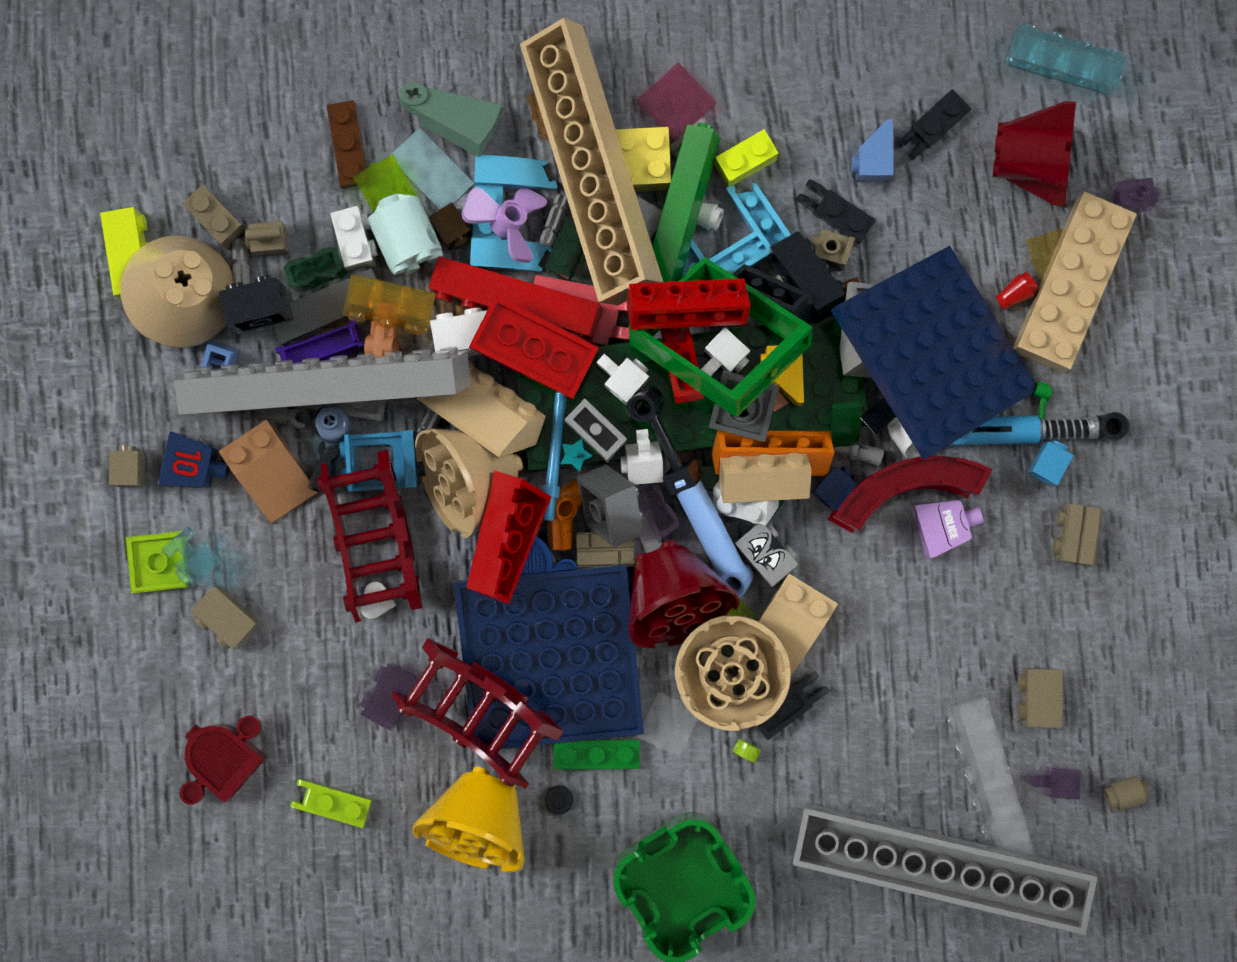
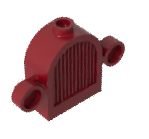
M254 715L242 717L237 724V729L226 724H214L203 728L196 724L186 734L185 738L188 742L185 748V762L188 770L197 780L189 781L182 785L179 794L185 804L194 805L200 802L205 796L206 787L223 803L230 801L268 758L248 740L258 736L262 730V723L258 717Z

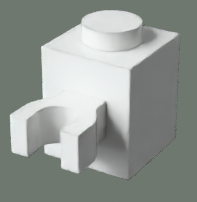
M724 327L705 347L704 352L711 360L701 370L711 377L720 367L725 371L732 372L735 370L739 373L750 361L746 358L750 350Z
M603 354L597 361V366L611 376L605 383V388L626 406L630 399L649 380V376L646 374L648 371L647 367L637 359L632 362L626 358L620 366H617L609 357Z
M648 429L636 430L637 444H626L625 456L620 457L621 473L627 474L628 481L634 484L663 482V460L660 443L650 442L648 439Z

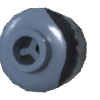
M325 405L314 414L312 420L313 429L323 442L338 444L340 441H344V434L350 433L351 421L346 411L341 407Z

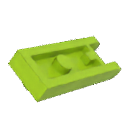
M298 778L296 784L306 787L307 790L303 803L292 800L290 807L360 828L365 827L372 799Z

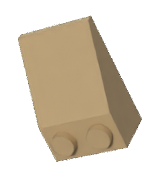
M787 574L758 621L771 629L783 643L789 657L792 676L826 625L838 603L791 574Z

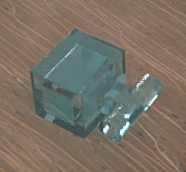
M188 526L163 547L162 551L168 557H171L176 551L180 552L183 557L174 564L178 569L175 571V574L184 584L187 585L190 582L194 586L222 561L204 541L199 542L194 548L188 543L196 535Z

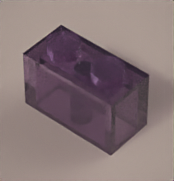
M388 663L386 667L381 666L374 678V681L378 682L373 692L367 691L360 704L363 707L361 715L390 731L393 730L403 713L397 709L398 704L391 694L393 691L408 696L419 677L393 663Z

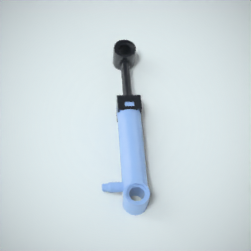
M643 387L630 399L628 403L629 414L637 422H649L672 467L662 477L671 495H677L713 566L712 570L734 588L740 598L753 581V571L747 564L743 563L701 481L704 474L696 459L694 458L682 463L658 415L664 406L663 394L656 387ZM642 400L647 401L650 404L651 409L646 408L643 405ZM732 577L737 578L741 584L733 581Z

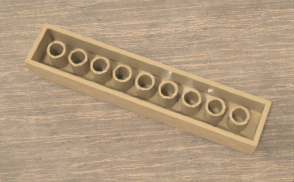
M562 18L522 42L520 46L598 301L618 306L627 301L629 284L641 282L657 283L663 282L583 25Z

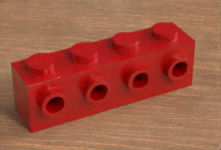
M745 279L629 284L626 302L631 330L746 325L750 310Z

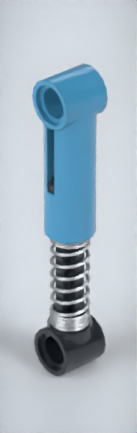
M1118 412L1096 415V417H1084L1082 420L1079 417L1075 420L1069 417L1067 420L1064 418L1060 420L1053 418L1050 421L1048 418L1041 419L1038 415L995 416L975 429H997V432L972 433L971 431L948 446L1036 444L1045 438L1052 440L1053 437H1057L1058 440L1060 437H1065L1066 440L1068 437H1073L1074 440L1076 437L1081 439L1088 437V439L1110 443L1120 440L1127 435L1129 422L1123 414ZM1108 420L1115 422L1117 425L1115 435L1110 434L1106 429Z

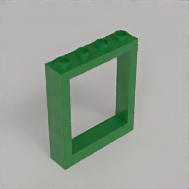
M704 257L697 264H693L687 273L679 281L675 282L738 278ZM746 284L750 301L749 316L784 338V340L734 389L730 390L655 339L653 336L661 329L631 330L629 325L630 345L736 418L811 346L813 329L812 326Z

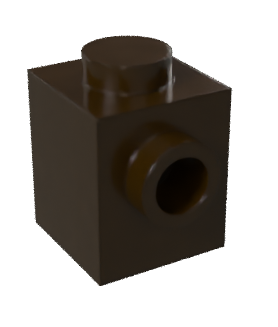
M452 202L428 217L448 250L452 248L458 250L469 243L470 240L468 238L472 236L469 228L473 224L466 223L463 220L462 213L459 214Z

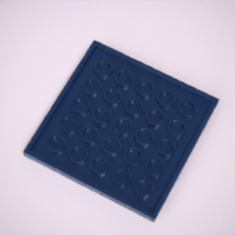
M951 246L938 251L831 309L832 314L923 461L1034 393L1037 388L1033 377L1018 353L1014 350L1013 345Z
M626 563L521 574L509 605L482 596L466 588L468 580L454 581L463 662L471 665L472 661H475L502 678L530 699L527 703L528 706L537 713L542 709L563 729L564 732L558 741L546 736L545 739L541 738L537 745L644 734L635 645L631 642L628 635L631 603ZM472 681L465 684L469 717L485 694L483 692L484 689ZM499 699L494 700L473 734L487 745H490L510 715V707ZM520 719L501 749L522 747L531 733V726L525 720Z

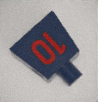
M169 431L158 484L168 487L210 488L212 477L226 480L230 468L226 462L216 460L218 449Z

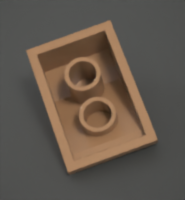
M267 419L219 451L235 477L271 524L319 493L308 488L310 478L275 425Z

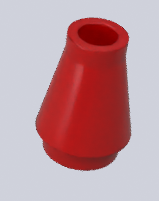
M1026 271L1022 275L1018 273L995 298L1003 310H1006L1015 304L1034 297V293L1039 290V287Z

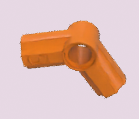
M577 478L560 489L559 499H556L554 521H547L548 548L551 550L564 551L571 549V546H573L572 519L575 517L577 509L582 505Z

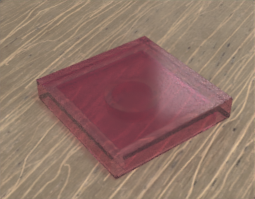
M678 62L637 99V103L660 127L669 128V136L674 141L682 134H685L687 124L693 125L716 105V101Z

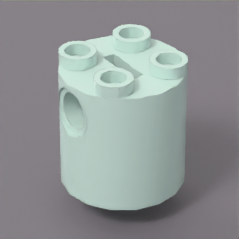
M403 194L390 195L380 200L375 212L368 217L367 221L393 275L403 272L405 275L412 274L421 269L419 264L426 261L432 263L437 261L438 256H444L440 242L419 197Z

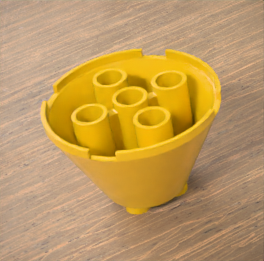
M474 767L472 772L463 773L423 813L412 828V833L417 839L421 835L427 840L425 846L467 865L488 870L489 865L502 866L501 872H517L523 868L525 862L516 785L514 784L513 787L504 784L499 778L491 776L490 772L482 767Z

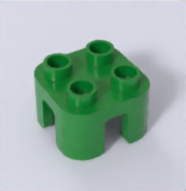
M686 812L677 815L624 849L616 860L613 877L615 893L624 908L629 906L642 928L644 941L651 952L662 961L685 962L692 959L702 951V941L724 927H727L730 933L734 932L746 924L754 912L755 893L748 876L714 822L701 813Z

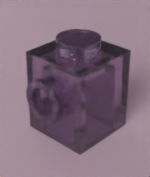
M1153 178L1118 181L1112 187L1113 203L1134 213L1148 212L1158 202V188L1153 185Z

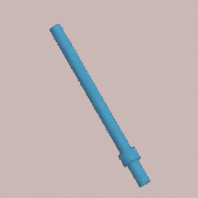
M557 392L555 394L546 485H543L542 489L543 492L551 496L543 520L554 521L556 499H559L560 487L557 484L567 397Z

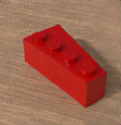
M494 470L466 588L482 596L509 605L551 500L550 495L522 478Z

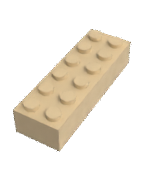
M1085 191L1076 198L1040 282L1039 290L1034 296L1013 345L1014 350L1019 355L1061 373L1071 369L1137 215L1136 213Z

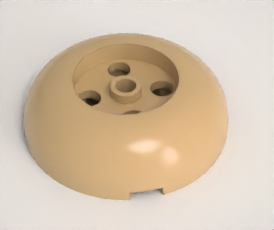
M726 615L702 623L685 639L676 659L675 680L683 703L697 719L717 729L739 731L740 729L762 724L777 712L789 690L791 669L789 657L783 643L766 625L749 617ZM723 646H732L734 654L730 657L724 656L722 654ZM749 660H757L759 668L755 671L749 670L747 668ZM735 665L738 667V673L731 674L728 668H732ZM710 670H717L720 673V678L717 681H711L708 678ZM742 684L745 687L744 694L736 695L733 692V686Z

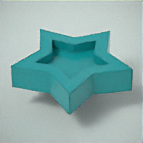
M582 439L574 445L562 444L565 456L561 465H573L580 472L583 461L593 457L584 450Z

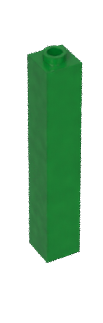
M698 123L697 126L687 124L653 243L654 254L663 282L679 281L682 277L721 138L714 128L705 123Z

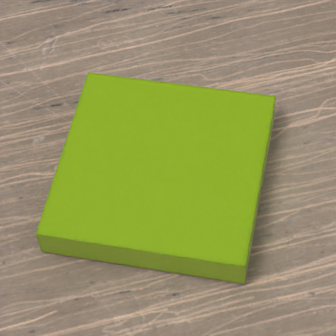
M184 531L126 537L131 594L190 587Z

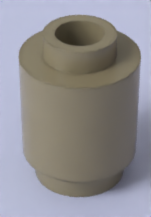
M1132 776L1109 784V787L1104 789V796L1111 811L1118 809L1121 812L1147 803L1146 797L1150 796V791L1144 779L1140 780L1137 776Z

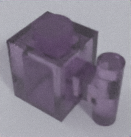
M1045 765L1044 775L1027 773L1024 776L1025 783L1033 787H1043V794L1046 796L1080 799L1081 770Z

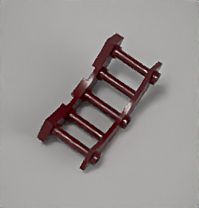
M388 450L377 452L378 464H375L374 468L331 477L327 463L321 464L322 476L317 477L320 493L326 494L337 535L333 536L336 552H341L347 587V595L343 596L345 610L347 613H352L355 623L361 622L360 607L402 598L403 600L408 599L411 611L423 608L418 576H415L413 561H415L409 526L402 497L398 495L395 482L397 478ZM373 479L382 481L385 492L381 493L382 495L339 504L335 491L336 487ZM383 506L385 509H390L393 523H390L389 527L347 536L342 515ZM387 538L397 540L399 554L395 555V558L353 567L350 546ZM396 569L399 572L402 571L404 583H400V587L358 595L355 578Z
M932 455L924 461L922 457L902 460L881 469L858 483L838 509L832 511L827 520L853 533L855 529L857 531L861 530L866 520L881 504L902 492L918 489H936L954 493L968 499L971 493L978 496L993 469L968 459Z
M427 638L421 648L429 656V663L408 696L396 691L392 692L391 696L398 704L397 709L406 716L412 717V715H415L453 736V741L464 748L469 747L499 774V779L504 784L513 787L515 784L527 788L529 783L519 773L541 738L545 739L547 736L558 741L564 732L563 729L542 709L537 713L528 706L527 703L530 699L502 678L475 661L468 665L456 658L459 653ZM446 667L456 672L457 676L434 710L418 700L438 669ZM472 681L482 687L485 694L462 727L445 715L466 682L470 683ZM499 699L510 707L509 711L511 713L491 744L487 745L475 736L473 732L493 701ZM520 719H522L531 726V733L510 764L499 754V751Z

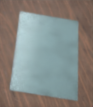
M420 127L389 156L439 209L451 202L454 203L474 184Z

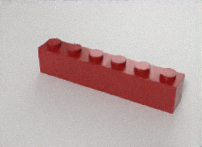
M438 256L428 287L436 294V299L451 303L452 299L461 301V306L468 309L478 307L488 309L494 296L497 295L583 340L586 338L593 341L603 310L600 303L440 256Z

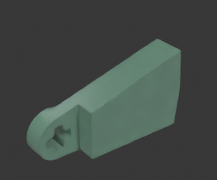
M408 83L400 89V105L405 110L420 117L421 126L478 157L481 156L493 139L502 117V104L427 88L418 83ZM414 95H418V98L415 97L413 100H410V99H409V97H413Z

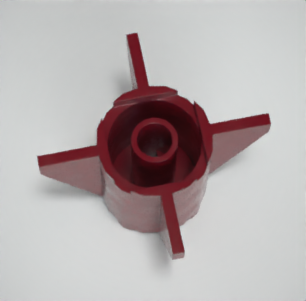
M1063 101L1010 122H998L993 178L1006 179L1053 205L1065 206L1076 102Z

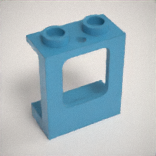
M407 430L356 435L344 434L345 441H340L341 458H346V469H342V474L355 472L354 449L357 446L389 444L393 447L394 470L397 478L395 482L396 488L418 487L415 431ZM376 479L345 485L348 487V492L384 490L382 481H377Z

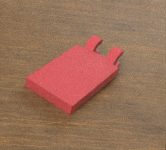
M539 275L535 276L534 284L600 303L593 285ZM624 302L618 306L600 303L603 310L593 341L586 338L585 341L601 346L609 345L610 339L629 343V328L616 326L618 313L628 314L627 303Z

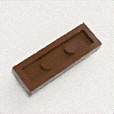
M351 100L326 105L340 187L343 189L369 184L355 101Z

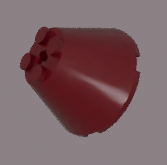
M675 540L666 541L661 544L659 549L650 553H641L635 557L636 565L628 635L631 642L638 647L655 649L656 643L668 642L669 647L683 644L689 634L702 623L716 617L726 616L732 608L737 610L740 600L736 590L687 547L677 545Z

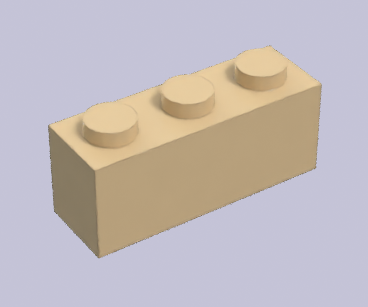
M789 453L786 455L762 454L760 456L720 458L719 489L723 503L809 499L812 469L806 453Z

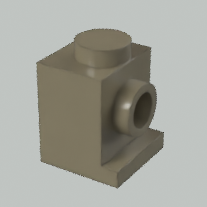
M822 229L819 235L814 234L811 243L814 246L815 254L820 260L824 259L828 265L843 270L847 264L855 238ZM828 242L834 243L836 250H828L826 244Z

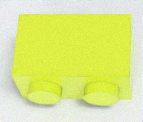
M765 129L715 157L714 166L727 187L733 186L777 160L778 151Z

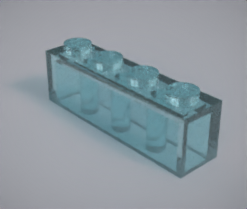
M1024 24L1022 26L1018 25L1014 30L1003 65L1111 96L1118 89L1127 56L1120 55L1119 51L1112 48H1096L1088 41H1072L1066 39L1065 35L1061 33L1050 32L1048 34L1039 31L1034 25Z

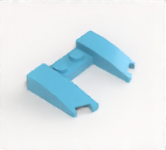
M475 155V188L479 187L484 190L500 206L503 204L504 188L557 190L558 186L555 180L549 182L544 171V167L548 166L547 161L497 155H481L480 157ZM473 223L470 265L490 271L542 273L543 268L538 264L546 251L551 254L554 252L555 245L549 248L538 242L526 241L532 251L533 259L529 263L513 260L509 254L508 240H502L501 237L497 236L492 231L490 223Z
M752 183L753 192L735 193V185L726 188V192L752 232L709 259L731 274L743 264L753 268L769 259V247L791 235L756 183ZM693 239L682 277L693 264H697L704 258Z

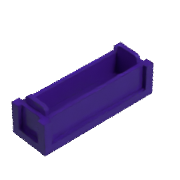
M353 319L350 320V324L284 348L278 346L275 350L280 355L281 360H292L293 363H298L307 358H320L321 362L330 360V357L348 356L364 350L365 340L358 322Z

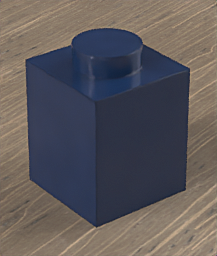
M835 466L811 494L831 511H836L857 486V483L853 480L855 475L844 466L840 469Z

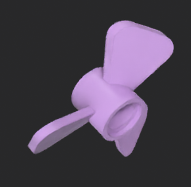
M476 187L467 195L462 218L466 223H490L492 231L497 236L507 238L508 251L511 258L518 262L529 263L533 259V254L518 229L526 221L527 214L544 208L547 200L531 189L520 188L515 193L513 200H507L500 206L484 190Z

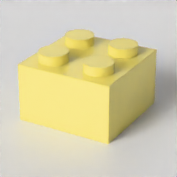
M669 128L615 129L635 192L669 190L671 183Z

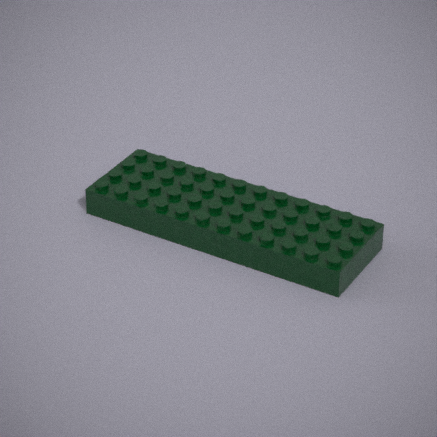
M834 315L816 324L814 321L809 324L813 327L812 343L802 353L803 405L795 406L783 395L788 404L772 413L768 431H830L829 414L832 404L861 401V417L868 411L863 377L843 375L840 355L842 328ZM764 325L728 329L750 350L749 355L746 357L750 361L737 374L747 376L760 363V354H765L766 347L778 346L784 338ZM720 331L691 334L699 369H702L711 360L704 350ZM630 342L599 346L573 400L566 399L565 418L586 399L627 438L626 444H637L636 430L648 429V439L650 442H659L649 422L642 423L634 420L629 414L628 405L626 406L605 388V383L611 376L597 366V361L603 354L609 357L617 366H620L626 358L632 362L637 359L648 369L646 374L649 376V380L643 387H656L663 394L664 406L658 416L677 453L713 449L717 430L708 427L715 403L704 396V399L675 404L669 371L630 345ZM720 367L712 378L720 382L723 369ZM516 372L519 398L533 404L538 411L546 415L537 444L526 448L528 468L530 473L547 471L556 391ZM642 400L643 405L651 409L650 404ZM564 418L562 444L574 445L582 438L566 424ZM861 419V429H866L868 426ZM582 439L584 450L593 456L583 461L582 466L620 461V457L625 456L624 445L606 462ZM660 445L661 454L663 456L665 455V453ZM561 446L559 469L574 467L573 465H561L565 456L563 446Z

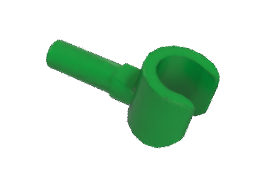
M1037 382V388L1032 395L1041 398L1038 416L1041 419H1045L1046 405L1052 394V388L1048 384Z

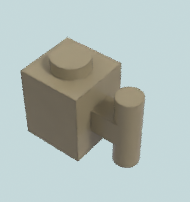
M283 221L248 224V229L245 230L247 250H250L255 257L289 254L287 226Z

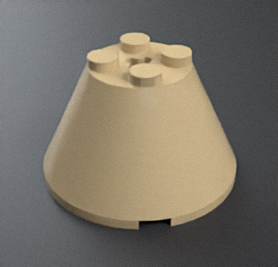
M186 236L158 238L141 247L131 257L124 269L120 287L123 309L136 330L146 338L148 337L155 342L163 344V346L186 348L200 345L216 336L226 325L218 291L226 290V286L233 283V274L225 259L214 248L200 240Z
M429 428L419 432L416 437V462L422 461L425 473L420 478L435 511L452 532L460 531L462 533L460 536L463 538L474 535L482 524L494 470L518 477V471L523 468L521 459L517 454L513 455V453L499 458L461 430Z

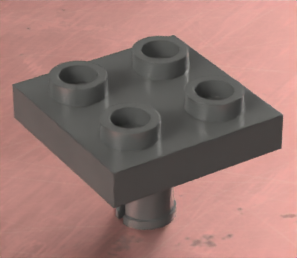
M723 370L720 383L732 390L746 376ZM772 383L737 418L715 403L708 428L765 442L780 385Z

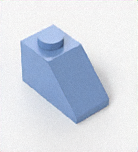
M887 119L859 147L856 156H852L851 172L856 173V182H890L893 177V119Z

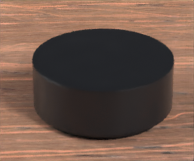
M564 785L551 787L545 795V805L554 814H564L573 805V794Z

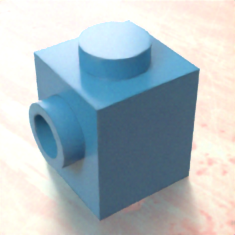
M1053 440L1052 443L1049 441L1043 443L1027 474L1050 487L1057 486L1074 455L1067 452L1069 448L1058 441Z

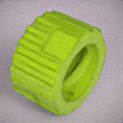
M739 738L733 752L755 763L761 749Z

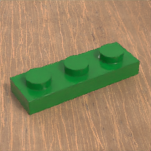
M599 739L554 743V769H640L639 739Z

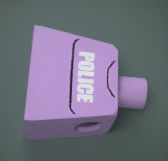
M961 500L921 504L911 507L926 559L936 557L971 540L972 535L969 527L980 525L984 522L979 507L964 511Z

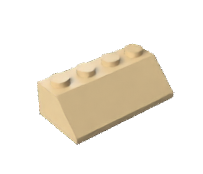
M470 361L471 385L453 395L417 397V400L499 458L536 445L546 417L533 404L525 402L516 396L514 391L497 383L491 375L481 372Z

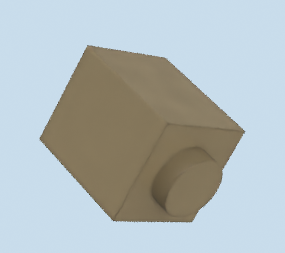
M119 446V451H109V485L115 487H145V453L136 451V446Z

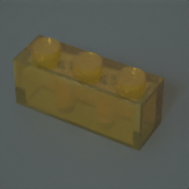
M351 274L342 314L348 315V319L356 322L370 320L383 328L397 326L405 328L404 331L407 333L418 335L421 332L426 333L430 326L436 293Z

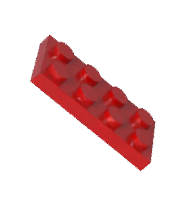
M497 295L494 296L469 345L470 349L573 400L599 348Z

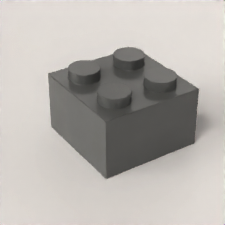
M606 464L576 477L585 524L588 528L612 547H617L643 535V515L637 501L639 491L633 482L628 481L619 472L614 471Z

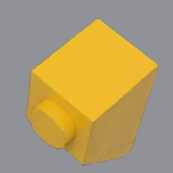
M767 346L765 354H760V362L777 346ZM802 354L773 382L780 385L779 391L795 406H802L804 403Z

